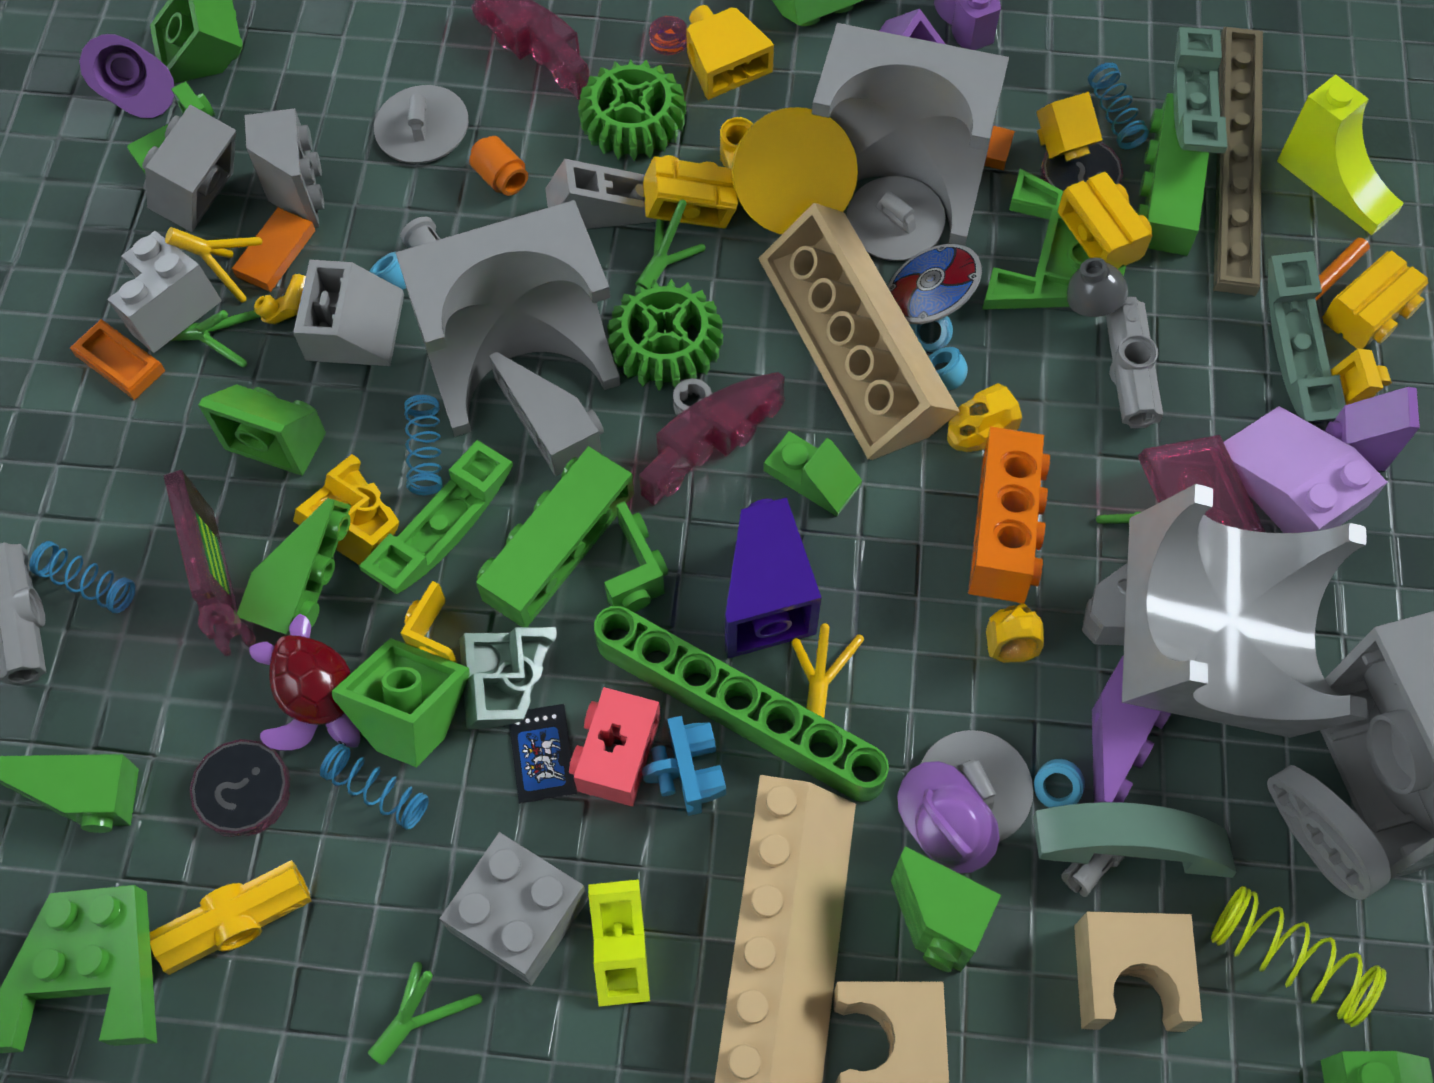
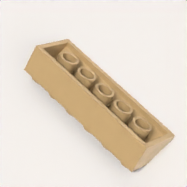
M813 203L758 259L867 459L874 460L929 438L959 413L960 410L845 213Z
M760 775L714 1083H822L856 804L810 782Z

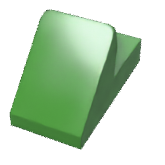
M788 431L764 462V472L836 517L862 485V479L829 438H826L820 447L816 448Z

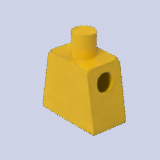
M701 5L691 12L689 17L691 24L686 29L687 54L708 100L773 72L774 44L737 8L731 7L713 14L707 5Z

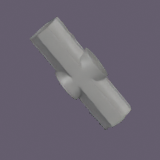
M1127 297L1125 303L1119 309L1106 315L1112 354L1109 375L1117 387L1122 423L1129 425L1130 428H1146L1151 424L1160 422L1163 417L1155 368L1158 348L1156 343L1150 338L1145 303L1138 301L1136 297Z
M3 542L0 543V680L5 684L25 685L39 681V678L47 673L40 635V627H43L46 621L41 599L32 585L27 550L21 544Z

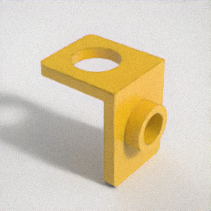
M432 581L421 600L417 599L410 605L404 620L405 626L400 633L405 644L457 663L450 648L425 637L446 601L440 584Z

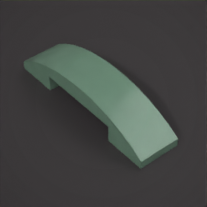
M1180 26L1178 29L1173 98L1176 135L1182 150L1224 154L1227 150L1226 117H1220L1217 72L1222 59L1220 30Z
M1313 251L1275 255L1268 259L1269 308L1277 358L1296 414L1309 423L1335 420L1346 405L1340 375H1331L1315 299L1322 292Z
M1098 802L1051 807L1037 810L1033 815L1038 857L1041 860L1088 864L1094 853L1180 861L1183 863L1184 872L1187 874L1233 878L1237 873L1227 830L1206 818L1192 813L1147 804Z

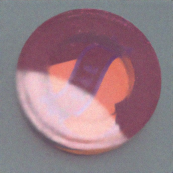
M675 16L657 18L649 28L651 47L663 55H674L681 52L687 46V25L683 20Z

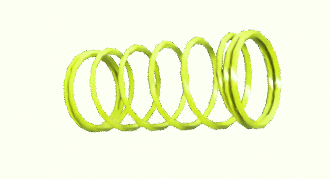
M1241 886L1221 913L1211 935L1212 943L1220 946L1226 942L1241 920L1251 896H1253L1252 912L1243 936L1234 952L1235 957L1239 956L1260 925L1270 915L1278 911L1280 913L1278 927L1270 949L1259 968L1260 972L1265 971L1270 960L1285 940L1294 931L1303 926L1306 930L1304 943L1296 965L1285 982L1286 988L1291 986L1298 971L1308 958L1324 943L1330 942L1332 949L1329 963L1322 981L1311 997V1002H1317L1333 974L1346 961L1355 957L1358 959L1357 974L1350 993L1337 1012L1338 1019L1343 1018L1344 1022L1349 1024L1350 1027H1355L1365 1020L1384 988L1386 970L1376 965L1371 967L1362 976V958L1357 952L1346 955L1334 965L1337 949L1335 940L1332 937L1321 939L1307 951L1310 940V927L1306 922L1295 924L1280 938L1285 919L1284 911L1280 906L1267 911L1253 925L1259 905L1258 894L1255 891L1251 892V889H1247L1246 886ZM1373 982V985H1372V987H1371V989H1370L1368 995L1366 996V998H1365V1000L1363 1001L1362 1005H1361V1006L1359 1007V1009L1356 1011V1009H1357V1007H1358V1004H1359L1361 998L1363 997V995H1364V993L1366 992L1367 988H1368V987L1370 986V984Z

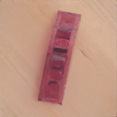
M474 0L471 8L475 18L481 25H487L494 32L497 41L504 49L509 48L520 60L532 54L539 65L544 64L552 72L554 79L562 89L568 88L578 100L580 99L582 88L586 87L588 83L589 68L588 64L580 57L577 32L554 13L532 0Z
M779 372L732 384L693 404L670 421L656 434L658 456L639 474L641 495L655 506L665 495L667 497L673 495L682 485L684 476L695 465L697 467L703 465L711 456L714 448L727 457L737 446L740 448L744 447L754 436L759 423L765 417H774L785 402V377Z

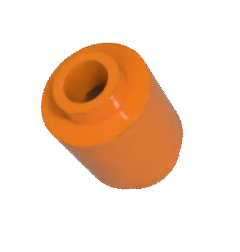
M489 136L482 138L472 147L469 158L470 166L495 192L511 196L518 193L525 186L528 180L525 163L499 137Z

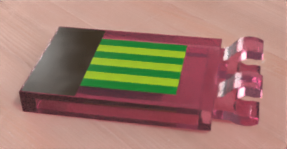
M182 469L163 475L192 598L197 602L200 612L198 619L200 630L210 640L214 639L216 647L225 656L231 655L229 642L236 635H242L243 642L250 648L251 645L256 644V637L251 629L241 622L237 614L238 607L213 509Z

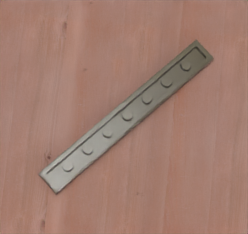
M1223 27L1221 33L1222 59L1219 65L1220 117H1226L1227 150L1225 154L1217 153L1213 291L1256 296L1260 289L1263 31Z

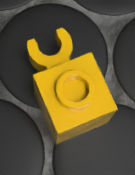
M1089 92L1052 102L1036 111L1041 129L1037 130L1041 146L1046 145L1049 159L1064 155L1067 162L1090 154L1089 146L1103 140Z

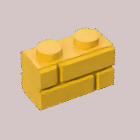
M671 155L655 156L644 176L643 191L646 218L671 221L679 200L683 199L686 201V207L680 223L726 229L737 209L738 202L737 194L733 187L732 168L720 167L716 163L708 161L702 163L681 161Z
M1102 172L1090 177L1086 182L1083 180L1068 186L1063 191L1057 212L1089 258H1101L1106 263L1119 269L1122 265L1126 266L1145 256L1153 236L1150 222L1144 215H1138L1129 203V196L1124 186L1115 184L1108 173Z
M1392 250L1387 251L1332 300L1322 317L1323 322L1337 334L1342 333L1343 338L1356 349H1364L1373 340L1381 344L1398 326L1395 320L1400 315L1407 320L1424 303L1425 299L1420 295L1429 283L1428 278L1413 266L1408 267L1407 262Z

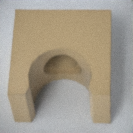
M1086 912L1074 925L1081 1029L1100 1030L1114 1019L1117 1010L1113 997L1114 984L1118 977L1128 975L1142 978L1151 984L1159 994L1163 1005L1162 1022L1166 1031L1186 1032L1202 1022L1192 914Z
M837 982L833 993L834 1012L841 1015L864 1014L879 1022L886 1032L889 1051L886 1062L878 1068L868 1071L848 1069L839 1074L836 1083H949L943 982Z

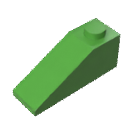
M123 754L0 756L1 785L81 825L80 828L82 830L106 833L112 831L113 826L131 825L139 769Z

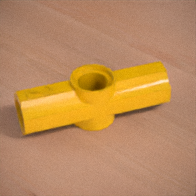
M292 860L244 885L232 883L222 886L203 897L200 901V907L151 931L150 946L153 955L159 962L163 972L170 975L217 950L230 951L239 948L257 938L262 932L261 927L312 902L310 892L304 878Z

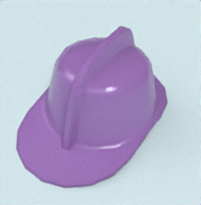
M102 34L91 39L82 49L79 63L81 74L86 83L96 93L121 109L139 118H154L165 113L172 105L174 94L171 88L175 86L168 67L157 57L134 42L116 34Z
M935 761L924 762L912 768L901 781L897 795L898 811L905 826L931 860L957 873H972L986 866L995 855L1000 840L998 822L988 805L983 801L968 779L954 766Z

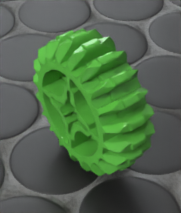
M630 58L627 65L620 66L614 61L611 70L600 67L598 77L589 76L587 86L582 88L578 113L581 128L584 131V135H588L592 146L599 145L603 155L614 150L618 160L624 154H630L635 161L638 154L645 153L651 158L653 149L665 152L667 142L676 143L678 132L683 131L685 125L686 101H684V92L681 84L676 83L673 73L665 74L662 65L650 68L647 60L641 65H635ZM661 108V110L655 115V111Z
M672 278L667 286L659 287V284L654 279L651 289L646 290L637 284L635 296L623 294L621 299L622 305L614 306L612 319L609 320L607 325L608 345L611 354H613L617 367H624V374L628 379L638 375V382L642 387L652 380L655 381V386L659 391L663 387L664 382H672L675 388L682 379H697L696 372L707 375L710 370V363H717L719 349L723 345V333H721L722 319L717 314L714 301H706V295H704L703 290L692 293V287H690L688 282L681 288H676ZM691 325L699 332L694 342L688 338L687 328ZM638 327L643 330V340L639 344L632 339V335Z

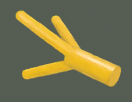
M173 227L168 229L165 243L199 255L239 302L243 303L246 301L244 293L211 254L232 258L234 255L233 251L224 248L258 246L263 242L260 237L205 240Z
M823 623L820 626L815 670L801 641L795 638L791 642L809 681L806 708L825 718L828 685L864 641L863 635H856L825 673L830 630L827 623Z

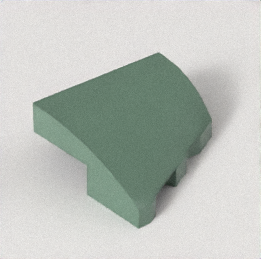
M515 627L510 633H464L459 638L461 665L469 667L470 672L463 691L466 730L505 726L521 722L524 719L531 702L530 694L534 685L539 681L544 669L542 667L549 646L555 641L557 636L556 627Z

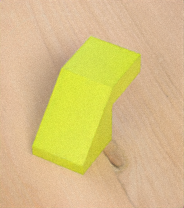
M639 879L589 884L588 897L594 939V971L599 1007L650 1001Z

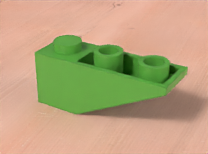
M327 498L251 572L236 617L285 635H290L289 626L297 615L302 614L309 619L312 628L319 614V604L317 601L322 587L330 581L334 572L335 561L333 556L338 542L344 539L350 527L351 519L348 513L351 505Z

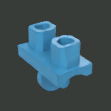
M682 716L667 719L670 730L669 737L674 758L668 759L665 746L653 747L651 752L654 762L642 768L643 780L647 783H659L661 796H670L676 793L673 779L679 777L687 815L702 813V803L710 802L726 795V785L721 766L718 765L695 771L692 757L716 752L711 723L684 725Z

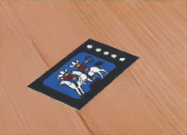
M564 704L528 709L521 722L509 724L519 804L577 794L574 775L569 773L572 756Z

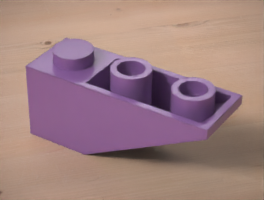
M1124 656L1120 659L1092 709L1094 803L1124 802L1133 785L1132 782L1125 779L1132 765L1138 768L1143 766L1154 746V743L1147 739L1153 726L1162 729L1171 714L1169 712L1122 703Z

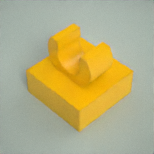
M1358 348L1331 369V375H1340L1346 405L1374 397L1377 392L1383 389V385L1389 386L1392 383L1387 367L1376 365L1372 350Z

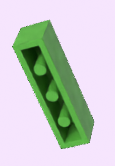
M1167 93L1162 109L1155 108L1150 121L1149 133H1155V139L1149 140L1145 153L1144 164L1150 165V172L1145 171L1142 177L1139 196L1146 198L1145 204H1139L1137 214L1144 215L1152 228L1153 236L1148 249L1188 256L1199 231L1209 152L1181 149L1175 129L1174 98L1172 93Z
M589 446L579 458H572L565 466L561 480L551 491L546 490L538 498L534 506V512L524 524H517L512 529L503 550L496 558H489L479 570L476 584L482 601L519 626L528 627L617 517L616 505L624 501L627 504L633 497L632 473Z

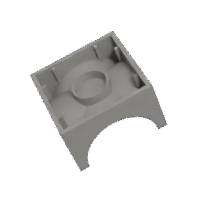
M837 23L813 100L812 114L830 117L846 132L854 147L857 158V180L869 177L903 176L918 180L930 187L941 200L950 227L949 243L965 246L1009 57Z
M575 200L395 252L455 437L472 432L469 423L470 402L480 381L492 370L489 355L495 352L507 358L532 352L562 354L579 361L590 369L598 378L604 390L620 386V376L606 339L597 302L611 298L610 287Z
M1194 484L1130 518L1122 703L1289 738L1367 719V698L1353 695L1341 696L1328 685L1321 673L1315 649L1316 619L1325 589L1333 574L1344 560L1359 548L1366 546L1365 526L1347 523L1330 529L1302 533H1266L1233 528L1220 524L1204 515L1206 511L1213 507V488Z
M1434 611L1374 627L1325 678L1328 685L1341 696L1353 695L1367 698V719L1323 729L1320 732L1359 817L1371 829L1386 853L1391 869L1390 879L1434 867Z

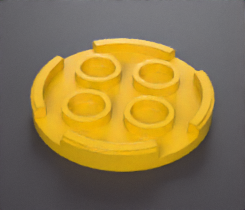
M788 107L764 115L740 139L732 162L733 187L739 203L756 223L777 234H783L813 203L844 212L852 199L857 183V158L848 135L833 119L813 115L812 109Z

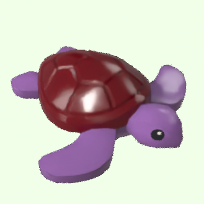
M302 614L297 615L289 626L290 635L280 637L274 646L268 642H260L250 646L249 653L254 660L270 665L269 680L273 698L279 708L293 718L287 725L263 730L260 733V739L263 744L276 750L300 749L311 741L318 725L326 724L328 733L337 743L351 748L358 747L361 732L332 698V690L351 674L350 669L338 652L320 641L310 639L311 624L306 616Z

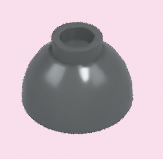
M1101 258L1085 260L1073 274L1067 287V302L1070 308L1076 313L1088 317L1108 315L1119 309L1128 297V286L1122 273Z

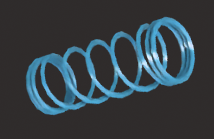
M1103 63L1091 71L1088 76V82L1094 88L1095 96L1100 99L1101 109L1106 111V120L1112 123L1111 130L1113 134L1117 135L1116 141L1119 147L1122 149L1135 148L1147 139L1149 130L1145 126L1144 121L1137 120L1129 123L1119 133L1115 131L1114 124H1124L1131 121L1138 115L1139 110L1138 108H1129L1121 112L1114 121L1109 119L1108 112L1125 109L1132 103L1133 97L1129 95L1122 96L1112 102L1108 109L1103 106V100L1114 99L1122 95L1127 88V85L1124 83L1113 85L1121 77L1118 66L1115 63ZM1107 68L1115 69V71L1102 76L1097 83L1093 82V78L1102 70ZM1113 74L1110 78L1101 82L1106 76ZM1121 85L1124 86V89L1119 94L1104 98L1111 89ZM1111 86L1104 92L1102 97L1098 95L1097 89H1104ZM1130 98V101L1125 106L1110 110L1119 100ZM1131 110L1136 111V114L1131 118L1116 122L1124 113ZM1141 129L1145 130L1144 134L1135 141L1129 143L1121 142L1125 136L1136 134Z
M423 394L415 395L408 398L404 403L405 418L409 421L406 424L405 432L410 437L405 444L406 449L410 452L406 458V463L411 468L406 475V487L410 492L417 495H431L437 493L443 487L442 478L437 474H433L441 471L442 467L436 463H423L412 467L409 459L412 455L421 458H435L442 452L436 447H423L412 451L409 448V442L411 439L419 442L430 443L439 440L441 436L433 431H423L411 435L408 428L411 423L420 427H434L438 425L440 420L434 415L439 412L440 406L439 401L435 397ZM421 403H429L435 406L433 409L424 411L411 409V407ZM408 414H410V415H412V416H414V417H416V418H414V419L411 420V419L408 417ZM424 418L437 420L434 424H420L414 421ZM423 434L437 435V438L431 440L415 437ZM422 450L438 451L435 455H421L416 452ZM423 466H437L439 469L434 471H423L417 468ZM413 470L419 472L418 474H415L410 477V474ZM421 480H430L437 482V484L432 486H420L413 482Z
M52 541L41 543L32 553L29 567L33 574L42 578L50 577L55 585L65 584L70 592L76 593L81 591L83 598L86 600L96 599L100 607L107 608L112 613L118 614L124 611L133 600L136 590L135 583L123 577L111 586L114 579L113 571H107L102 575L97 584L96 596L88 597L84 594L83 590L97 576L99 568L97 563L89 565L84 571L80 582V589H71L68 582L73 580L80 572L83 565L82 556H76L71 560L65 572L64 582L54 580L52 575L64 566L68 558V551L66 548L59 550V546ZM52 546L53 551L49 562L42 570L38 571L40 557L47 548ZM62 551H64L65 557L62 563L54 572H52V568L55 566L59 558V554ZM80 559L77 571L68 579V573L75 560ZM95 566L93 577L83 587L87 572L91 567ZM111 574L109 583L99 594L103 579L106 575ZM126 584L121 596L114 601L120 588ZM130 584L129 592L125 600L117 608H113V605L118 603L124 597ZM109 589L106 604H102L99 597Z
M338 744L329 751L320 767V776L326 780L332 779V783L335 786L347 783L350 795L355 796L363 792V799L366 805H374L380 802L379 807L382 815H390L396 811V823L406 830L413 828L420 821L429 803V797L426 794H423V792L418 793L411 799L403 812L400 822L399 812L401 806L413 791L412 786L406 789L399 804L393 810L384 812L382 809L383 800L394 787L397 781L396 776L389 780L381 797L374 802H368L366 800L367 790L378 777L381 771L380 766L372 771L364 788L358 792H352L350 790L351 779L359 772L365 758H359L354 764L349 777L339 783L334 778L346 766L351 751L344 744ZM342 750L337 756L332 769L327 773L331 761Z

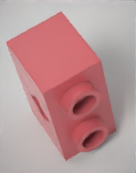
M603 687L599 702L591 701L586 713L584 729L589 730L584 747L579 745L575 747L570 762L569 773L574 775L577 792L634 806L643 777L641 771L647 764L661 719L658 701ZM614 739L621 740L622 745H616L612 753L606 751L605 746H612Z

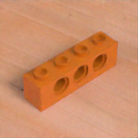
M990 426L982 458L968 590L970 595L1025 604L1030 585L1039 586L1043 559L1036 558L1035 552L1042 548L1046 525L1044 522H1038V514H1044L1048 496V488L1040 487L1041 481H1046L1050 465V454L1043 453L1044 435Z

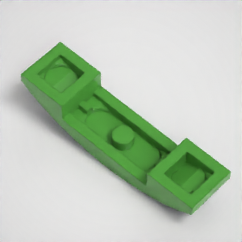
M476 440L449 469L450 480L397 537L389 533L359 565L360 570L395 594L413 585L433 569L460 542L479 519L513 467L512 461Z

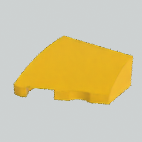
M351 454L327 473L325 484L320 490L295 509L293 522L300 526L327 498L351 505L348 513L351 519L350 527L344 539L338 542L336 550L360 565L389 533L395 534L399 526V520L392 509L381 501V492L375 483L368 484L359 471L360 460Z

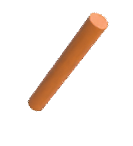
M1360 237L1356 238L1319 275L1322 292L1315 298L1316 301L1369 250L1370 245L1367 240Z

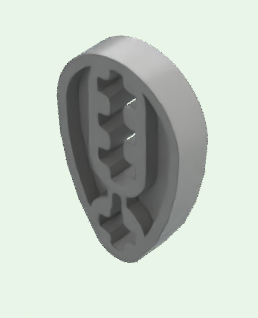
M1294 765L1286 767L1268 779L1269 792L1291 832L1323 875L1337 889L1354 899L1362 900L1389 883L1391 878L1390 864L1380 842L1363 820L1332 790L1315 777Z

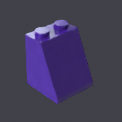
M787 497L778 500L761 499L750 504L748 508L741 509L725 612V652L728 659L791 642L795 638L802 639L817 634L822 597Z

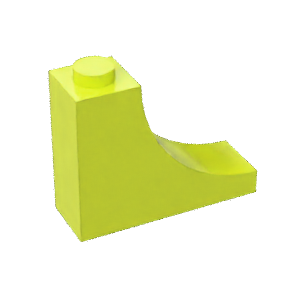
M1335 74L1308 96L1277 162L1365 231L1373 235L1398 214L1404 203L1383 183L1368 157L1363 139L1362 123L1365 107L1369 99Z

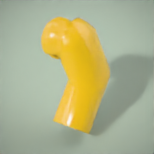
M294 274L285 295L276 300L271 295L259 297L254 304L255 313L261 316V320L267 324H277L296 316L306 276Z

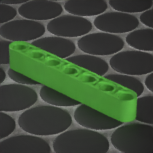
M610 606L603 609L597 615L594 622V632L598 650L606 660L851 799L859 802H868L881 794L888 775L889 764L885 754L877 747L627 608ZM613 629H623L628 632L620 640H611L605 637ZM653 651H662L668 655L666 660L660 663H652L645 659ZM694 673H701L706 675L709 681L702 686H692L685 679ZM742 696L748 699L751 704L747 708L736 710L730 708L726 702L731 697ZM783 719L791 724L792 729L786 733L778 734L769 729L768 724L772 720ZM817 742H824L829 744L835 753L829 757L821 758L811 752L810 746ZM858 766L870 767L875 771L877 779L871 782L860 781L854 776L852 770Z

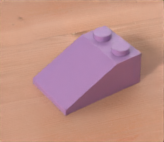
M1280 406L1227 439L1211 452L1283 533L1312 532L1341 526L1366 509L1388 483L1354 447Z

